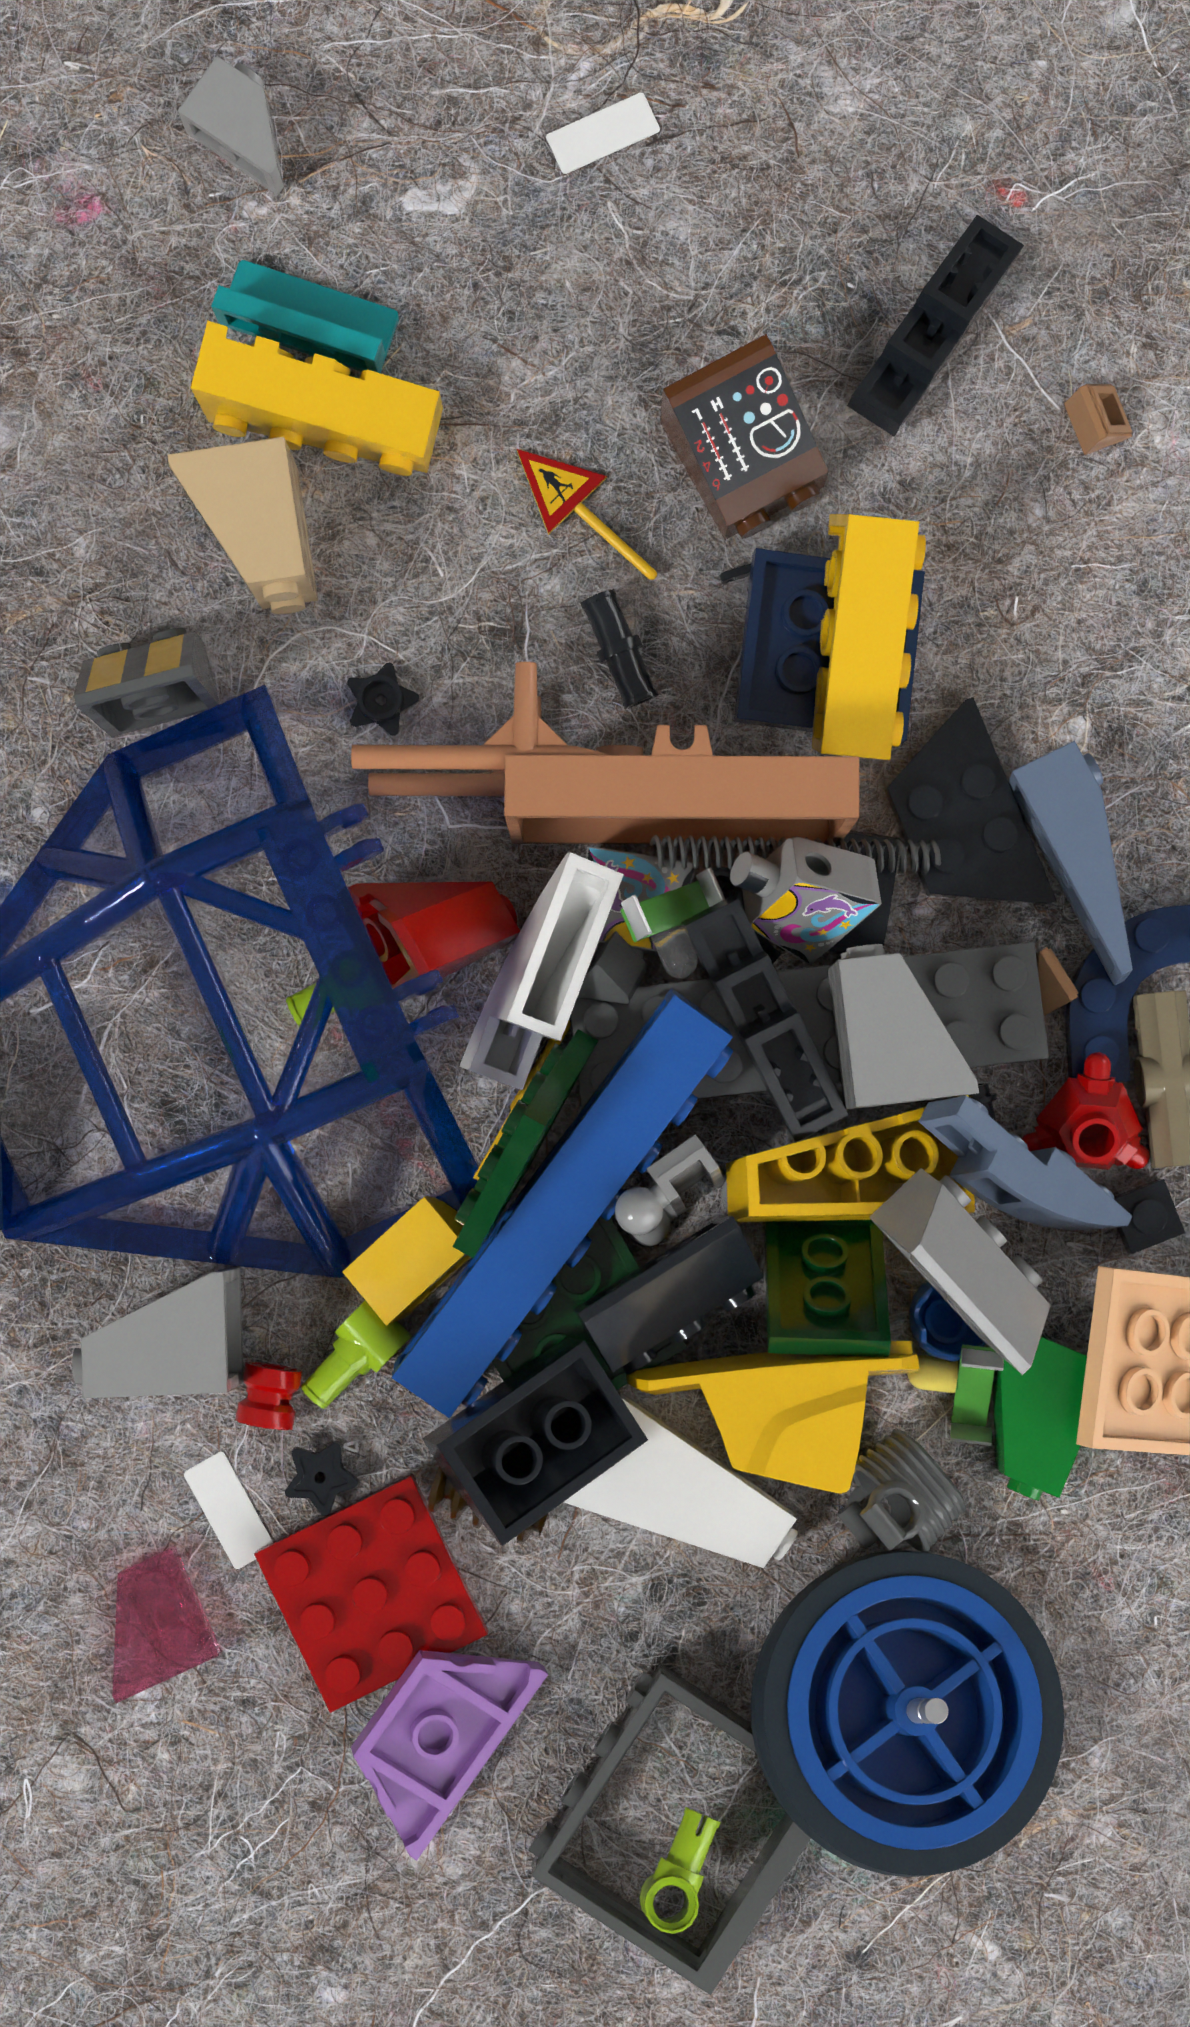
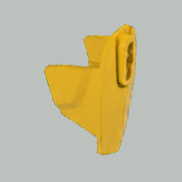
M891 1341L889 1357L763 1352L636 1370L631 1374H626L627 1383L634 1388L653 1395L702 1389L734 1469L842 1494L850 1489L855 1471L863 1427L868 1376L917 1372L919 1370L918 1354H913L912 1341Z

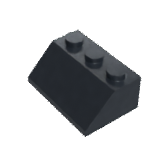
M719 1217L572 1310L609 1370L614 1372L623 1367L628 1375L655 1359L657 1355L653 1347L668 1337L673 1336L676 1342L680 1343L703 1329L707 1323L702 1316L722 1304L728 1312L755 1296L757 1293L752 1284L764 1278L734 1217Z
M565 1337L422 1438L454 1489L501 1546H504L648 1441L586 1342Z

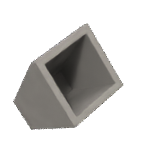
M883 944L851 947L846 949L847 952L841 953V960L836 961L828 968L845 1109L960 1097L979 1093L978 1080L901 954L884 955Z
M228 1267L211 1272L82 1337L81 1348L74 1349L72 1358L73 1380L75 1384H82V1397L108 1398L227 1393L244 1383L242 1380L244 1370L240 1267Z

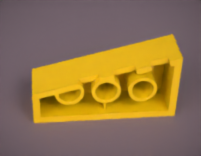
M207 320L191 390L208 422L213 423L212 427L215 430L234 437H245L247 431L266 435L268 439L284 437L290 450H300L302 444L322 448L324 449L323 454L325 456L345 463H355L357 457L379 462V468L396 475L410 476L413 470L428 473L443 411L440 391L368 369L363 370L360 379L349 376L350 369L345 365L336 362L335 359L316 353L311 357H307L305 362L299 361L289 352L280 349V342L257 335L254 344H243L226 338L227 326Z
M829 514L828 535H838L839 545L838 550L833 551L831 560H827L825 566L824 586H827L828 596L834 597V609L826 610L824 618L821 620L820 631L821 654L823 656H830L829 668H819L816 683L812 749L821 754L890 760L892 746H900L904 728L903 712L896 711L899 688L905 689L907 687L911 672L910 653H903L906 629H914L918 615V595L911 594L913 571L921 570L926 551L925 535L918 534L919 521L853 514Z
M926 1107L755 1153L726 1163L728 1216H733L736 1222L871 1220L869 1217L920 1168L940 1181L945 1175H950L958 1156L919 1123ZM952 1179L971 1199V1202L964 1209L969 1214L975 1213L974 1195Z

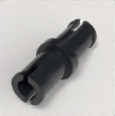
M615 589L600 592L581 602V607L585 610L601 648L597 651L601 664L607 663L623 700L624 709L635 707L658 696V691L653 686L638 650L643 646L639 635L632 636L616 598Z

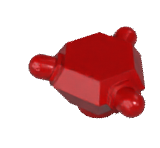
M1101 1052L1090 1054L1085 1060L1083 1074H1078L1077 1078H1068L1036 1118L1039 1125L1034 1127L1036 1131L1028 1133L1021 1138L1027 1144L1028 1151L1056 1147L1072 1156L1077 1167L1109 1170L1115 1164L1116 1166L1126 1165L1131 1169L1137 1170L1144 1168L1148 1164L1150 1159L1149 1151L1140 1144L1141 1137L1138 1136L1142 1131V1127L1124 1084L1115 1082V1077H1110L1111 1062L1107 1055Z

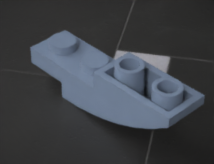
M967 1095L929 1102L919 1123L958 1156L949 1176L970 1193L994 1208L1026 1222L1061 1230H1096L1129 1225L1132 1215L1114 1200V1195L1110 1190L1095 1183L1076 1166L1073 1157L1056 1147L1028 1151L1027 1144L1021 1138L1008 1133L988 1115V1110L983 1104L969 1098Z

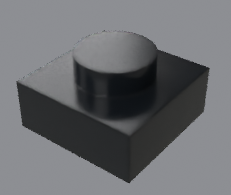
M1164 1179L1152 1181L1114 1196V1200L1132 1215L1128 1226L1117 1227L1128 1254H1134L1185 1234Z

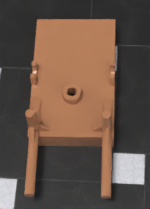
M535 662L515 663L514 714L483 745L352 744L351 749L352 769L494 770L492 773H369L368 792L369 796H505L504 816L512 844L649 845L654 835H657L661 842L666 835H669L673 842L678 835L684 841L692 835L696 842L703 835L707 841L712 836H715L719 842L724 836H727L731 842L736 836L742 842L750 836L755 843L756 839L761 836L765 842L770 837H773L777 843L782 837H785L786 840L792 837H807L811 841L819 837L823 843L828 838H831L836 843L839 838L844 839L859 819V757L713 756L707 725H694V742L689 748L683 750L677 749L671 744L670 725H657L651 756L643 755L642 747L632 745H607L597 747L596 751L578 746H568L542 720L541 697L537 696V663Z

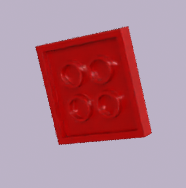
M413 1473L254 1553L330 1713L398 1680L419 1650L452 1653L488 1635L489 1630L432 1512L428 1511V1504Z

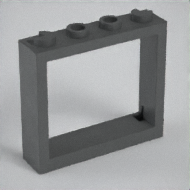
M659 1663L651 1676L643 1671L634 1682L625 1699V1702L630 1704L631 1708L620 1725L611 1721L600 1735L593 1749V1752L599 1755L589 1773L586 1775L579 1770L569 1783L561 1798V1802L567 1805L556 1824L553 1825L546 1821L538 1831L529 1848V1852L535 1855L532 1860L531 1876L711 1995L811 1839L791 1820L786 1812L699 1948H696L675 1933L661 1932L650 1923L644 1912L560 1857L665 1693L756 1752L752 1726L749 1721Z

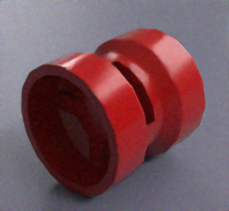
M245 1362L242 1380L247 1386L246 1393L248 1395L238 1403L235 1421L267 1429L292 1430L296 1411L289 1403L293 1393L300 1388L303 1371L272 1363Z

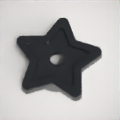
M390 662L386 663L376 675L368 678L351 677L347 681V685L357 700V705L350 719V724L353 727L377 723L390 735L395 736L399 732L400 713L419 700L418 693L398 685L394 666ZM379 695L386 697L384 705L376 704V698Z
M334 1441L316 1453L300 1447L292 1449V1458L297 1474L285 1489V1495L288 1498H309L322 1516H328L331 1513L338 1493L359 1486V1479L344 1468L342 1463V1444L339 1441ZM317 1472H323L326 1475L324 1482L316 1481L315 1474Z

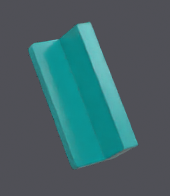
M241 260L238 263L230 289L218 285L211 305L218 323L254 337L257 335L280 342L279 345L311 356L316 353L335 359L336 362L360 372L368 369L381 373L399 322V315L395 309L246 260Z

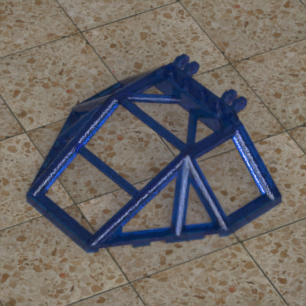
M265 684L108 754L0 905V1003L41 976L124 1166V1169L31 1205L1 1137L2 1232L5 1239L334 1278L344 1277L345 1275L342 1271L410 1209L344 1238L290 1141L400 1091L403 1092L452 1190L435 1198L445 1202L458 1212L472 1188L474 1189L478 1181L473 1178L479 1168L478 1161L417 1037L450 1023L457 1019L459 1015L454 1004L449 1006L443 1005L427 1012V1015L410 1023L402 1002L437 989V986L443 983V979L439 971L434 970L411 979L396 988L394 987L343 871L384 852L382 843L377 837L374 839H364L335 855L328 837L361 824L369 814L364 803H357L330 814L321 821L319 820L280 720L279 713ZM248 732L274 806L163 855L141 779ZM110 806L113 809L126 857L81 849ZM264 850L290 910L204 877ZM58 880L105 889L5 956ZM184 896L304 941L319 977L273 1096ZM159 898L255 1117L146 1159L61 962ZM334 1007L361 1069L298 1097ZM232 1165L211 1231L98 1218L106 1213ZM267 1177L306 1243L246 1236Z

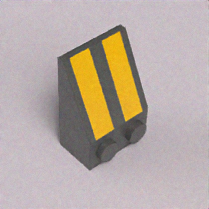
M173 628L153 635V643L131 648L130 643H117L99 649L97 651V658L85 660L82 663L74 692L76 707L111 737L221 708L204 642L195 631L187 633L185 628Z

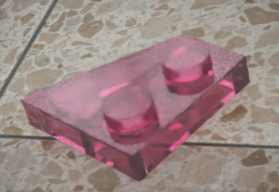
M175 1545L124 1568L118 1573L112 1692L115 1703L221 1654L222 1650Z

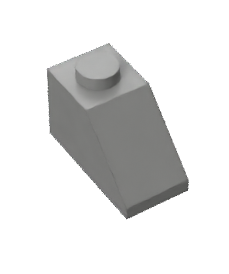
M216 56L177 110L184 129L192 138L278 196L284 188L271 110L263 88L265 84L246 65L238 62L233 67Z

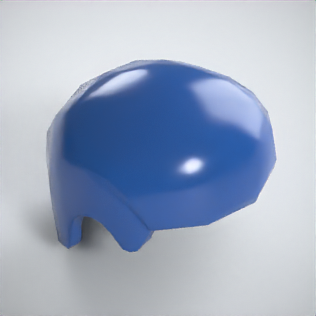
M927 1280L918 1287L910 1304L909 1322L913 1338L917 1340L918 1346L929 1356L953 1362L960 1360L962 1344L981 1347L986 1345Z

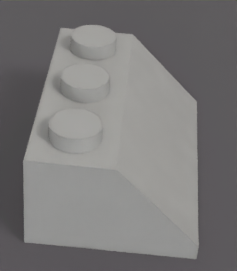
M920 1168L869 1218L974 1333L1023 1375L1032 1366L1051 1306L1036 1289L1043 1280L1019 1255L1012 1261L1005 1255L1000 1248L1007 1242L1006 1238L983 1215L976 1221L964 1209L971 1202V1199L949 1176L945 1175L938 1181Z

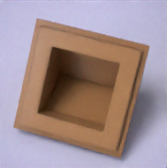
M1085 384L1078 388L1064 403L1084 455L1132 437L1131 433L1133 432L1116 389L1112 384Z

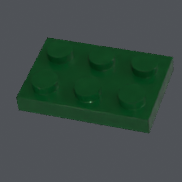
M872 1220L764 1222L768 1353L889 1357L891 1332L883 1234L879 1227Z

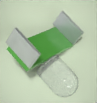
M711 867L697 874L698 881L641 902L638 901L636 894L621 902L623 908L620 911L633 941L637 942L653 936L651 939L663 967L672 977L685 978L690 976L695 971L698 963L697 954L681 922L725 900Z

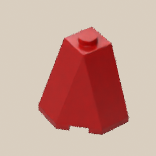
M492 881L356 883L347 887L332 904L388 1006L503 948L520 933V929L517 926L516 911L512 903L505 895L499 894Z

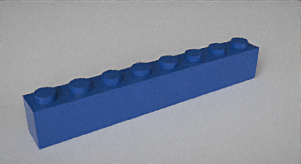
M673 988L669 990L485 1239L474 1259L471 1258L394 1363L392 1379L448 1418L452 1416L460 1404L468 1407L475 1402L488 1381L482 1374L495 1357L503 1362L513 1351L522 1336V1332L516 1328L528 1312L531 1311L538 1315L548 1304L557 1289V1286L551 1281L563 1265L566 1264L573 1268L583 1257L592 1242V1239L586 1234L597 1219L601 1217L608 1221L615 1214L617 1200L625 1192L621 1187L634 1170L643 1174L653 1163L662 1148V1144L656 1140L670 1122L679 1126L688 1116L698 1099L692 1092L705 1074L713 1079L728 1062L733 1053V1049L728 1046V1043L733 1036L727 1027Z

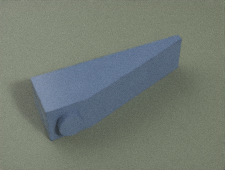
M1073 741L1013 770L1008 783L1022 816L1115 986L1125 981L1133 968L1103 793L1099 786L1103 784V776L1093 756L1090 753L1082 755L1076 742Z

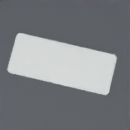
M638 93L547 134L546 139L562 173L567 174L658 133L660 127L645 95Z
M218 1452L184 1472L188 1485L235 1569H240L256 1560L254 1553L273 1543L224 1452Z

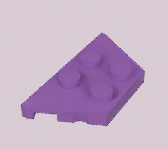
M419 1650L351 1746L357 1764L373 1787L387 1817L391 1819L406 1851L416 1861L548 1676L542 1664L536 1661Z

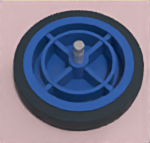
M896 1550L870 1553L833 1567L808 1584L783 1609L762 1646L756 1664L751 1693V1726L759 1763L769 1787L791 1820L807 1836L830 1853L865 1870L884 1875L920 1877L952 1872L971 1866L994 1854L1022 1831L1045 1799L1054 1779L1063 1743L1064 1706L1059 1675L1046 1640L1029 1613L1007 1589L990 1576L956 1559L926 1552Z

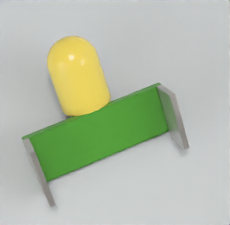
M963 1344L959 1369L958 1361L950 1362L929 1355L918 1356L919 1370L907 1373L910 1383L921 1390L955 1394L951 1416L950 1441L991 1446L992 1427H986L994 1372L995 1370L1003 1371L1004 1359L992 1348Z

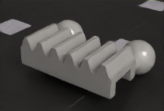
M696 1134L647 1168L655 1183L650 1189L634 1187L622 1193L615 1206L616 1220L632 1241L642 1246H653L666 1238L670 1230V1221L687 1211L679 1195L706 1176L716 1190L723 1186L724 1179L719 1166Z

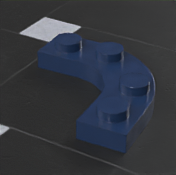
M1190 905L1162 907L1144 912L1124 921L1133 968L1125 981L1115 986L1113 985L1094 948L1083 959L1072 981L1078 991V997L1067 1003L1065 1012L1069 1078H1077L1078 1074H1083L1086 1058L1094 1052H1101L1110 1059V1077H1115V1082L1131 1081L1127 1029L1130 1000L1140 983L1156 970L1173 965L1190 964Z

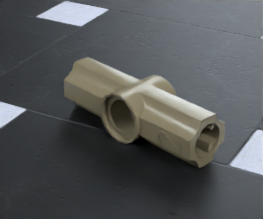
M1186 990L1133 996V1008L1139 1056L1135 1058L1134 1084L1139 1105L1145 1108L1151 1168L1190 1165V1025Z

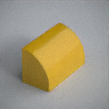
M424 1196L342 1271L386 1326L406 1318L471 1259L470 1256L452 1247L464 1226L454 1220L457 1211L435 1197Z

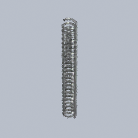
M654 835L649 845L654 846L656 843L658 867L662 869L664 867L665 851L668 842L670 867L673 870L676 867L678 844H680L681 867L685 870L687 868L691 843L693 868L697 870L699 868L702 843L706 869L711 867V853L714 844L716 868L720 870L722 868L723 851L726 843L728 869L731 871L734 864L736 844H738L739 855L747 851L749 843L751 854L756 856L761 844L763 859L769 857L771 844L773 845V851H775L786 841V838L782 837L777 843L773 837H770L765 842L760 836L754 843L750 836L743 842L738 836L732 842L727 836H724L719 842L715 836H712L707 841L702 835L696 842L692 835L686 841L678 835L673 842L672 838L666 835L661 842V839ZM819 837L814 840L822 844H830V846L839 848L841 844L842 849L850 851L851 845H853L854 853L861 854L864 844L866 856L872 858L873 848L876 845L878 853L877 871L879 873L884 869L883 854L886 845L889 851L888 870L890 873L895 871V851L897 845L900 849L899 868L902 873L907 869L906 853L909 845L912 851L911 871L914 874L918 871V850L920 845L923 850L922 870L925 874L930 868L929 852L931 846H933L935 852V864L941 865L940 849L934 840H930L927 845L922 839L916 844L911 839L907 840L904 844L899 839H896L893 844L888 839H885L882 843L877 839H873L870 844L865 838L859 843L851 838L847 844L842 838H839L836 843L831 838H828L824 843Z

